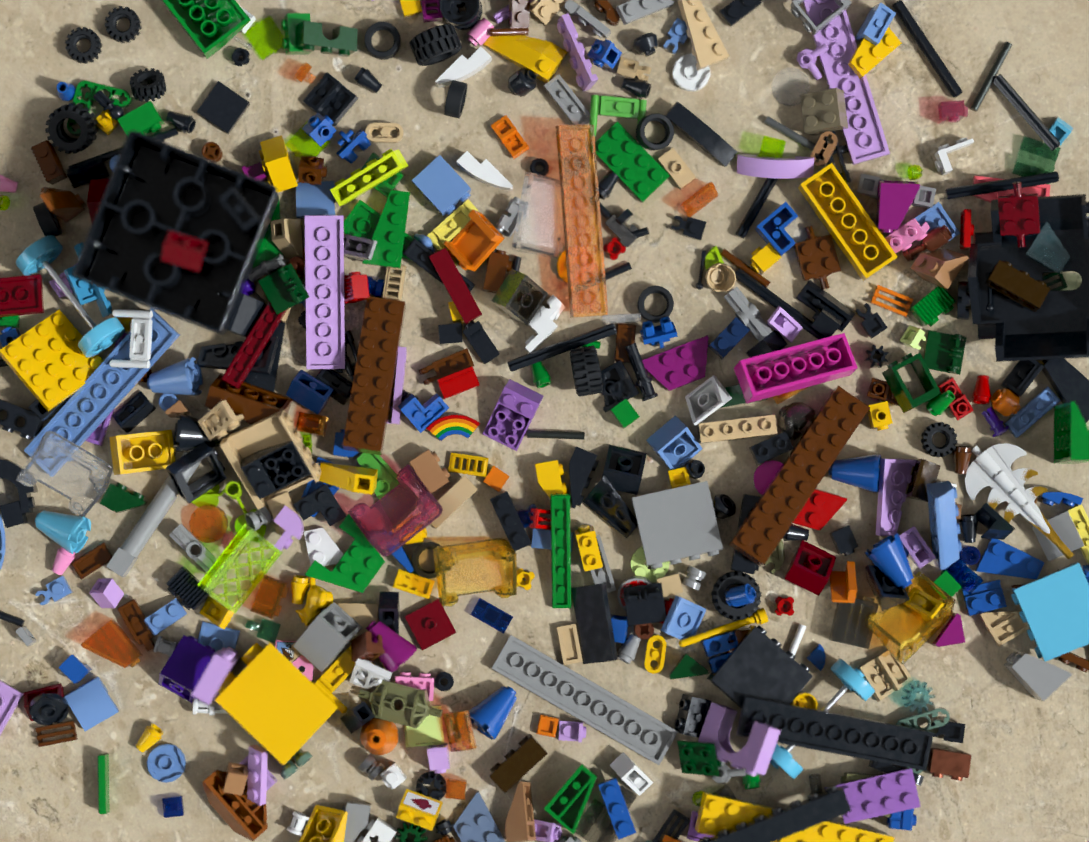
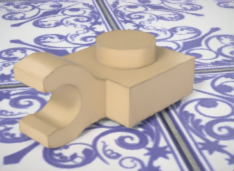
M621 57L617 73L625 77L635 78V76H638L639 80L648 81L649 76L643 73L650 74L651 72L650 67L640 66L638 61Z

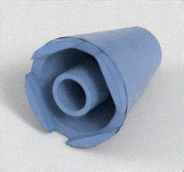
M194 357L187 358L150 374L147 379V386L153 393L200 395L202 390H199V385H203L201 368L194 363V360H196Z

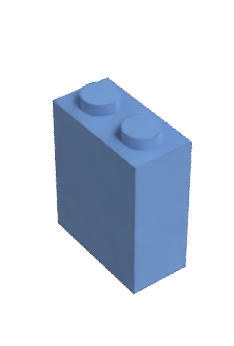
M441 155L412 179L415 187L443 217L446 214L448 216L457 209L455 206L460 201L463 203L471 196L469 194L471 188Z

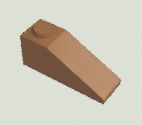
M522 781L518 783L505 822L504 836L507 842L536 841L530 782Z

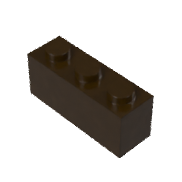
M1001 260L995 264L985 282V285L1033 312H1036L1041 307L1050 291V288L1043 281L1034 280L1029 277L1030 275L1023 270L1018 271L1013 268L1011 263Z
M532 735L529 738L525 736L518 743L520 745L515 751L511 749L504 756L506 759L501 764L497 762L490 769L492 773L489 777L504 793L548 754Z

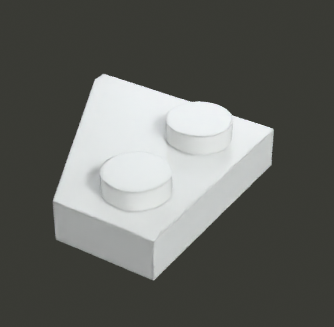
M324 528L304 531L310 565L314 560L323 566L334 565L339 562L344 554Z
M358 658L349 682L367 690L372 688V686L381 684L384 679L389 681L392 672L373 665L368 660Z

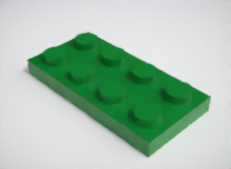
M618 121L590 147L592 152L612 172L618 175L623 184L642 203L670 177Z

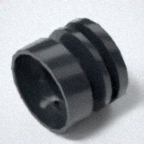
M440 0V10L448 24L454 25L455 29L469 30L478 20H481L483 10L480 0ZM465 6L466 11H461L460 13L458 8H463Z

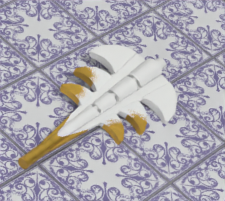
M1008 443L993 445L984 452L978 446H975L971 451L977 458L968 467L965 477L966 491L971 500H975L976 495L984 487L990 486L992 490L988 496L989 506L995 510L1000 503L1008 502L1009 505L1004 514V519L1008 523L1016 515L1021 514L1054 543L1069 560L1074 554L1059 538L1034 502L1039 495L1047 492L1048 489L1044 487L1024 488L1025 482L1029 478L1038 475V472L1026 468L1012 471L1010 468L1016 459L1026 456L1027 452L1016 445Z

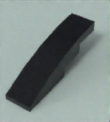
M678 101L665 115L682 133L698 144L707 154L712 155L722 166L726 167L738 153L722 137Z

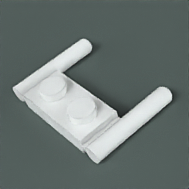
M114 309L112 311L114 317L133 318L131 319L129 356L131 360L112 359L109 365L111 367L150 368L152 310Z

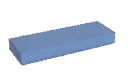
M1046 387L1007 420L1004 425L1009 426V431L1015 438H1018L1061 400L1049 387Z

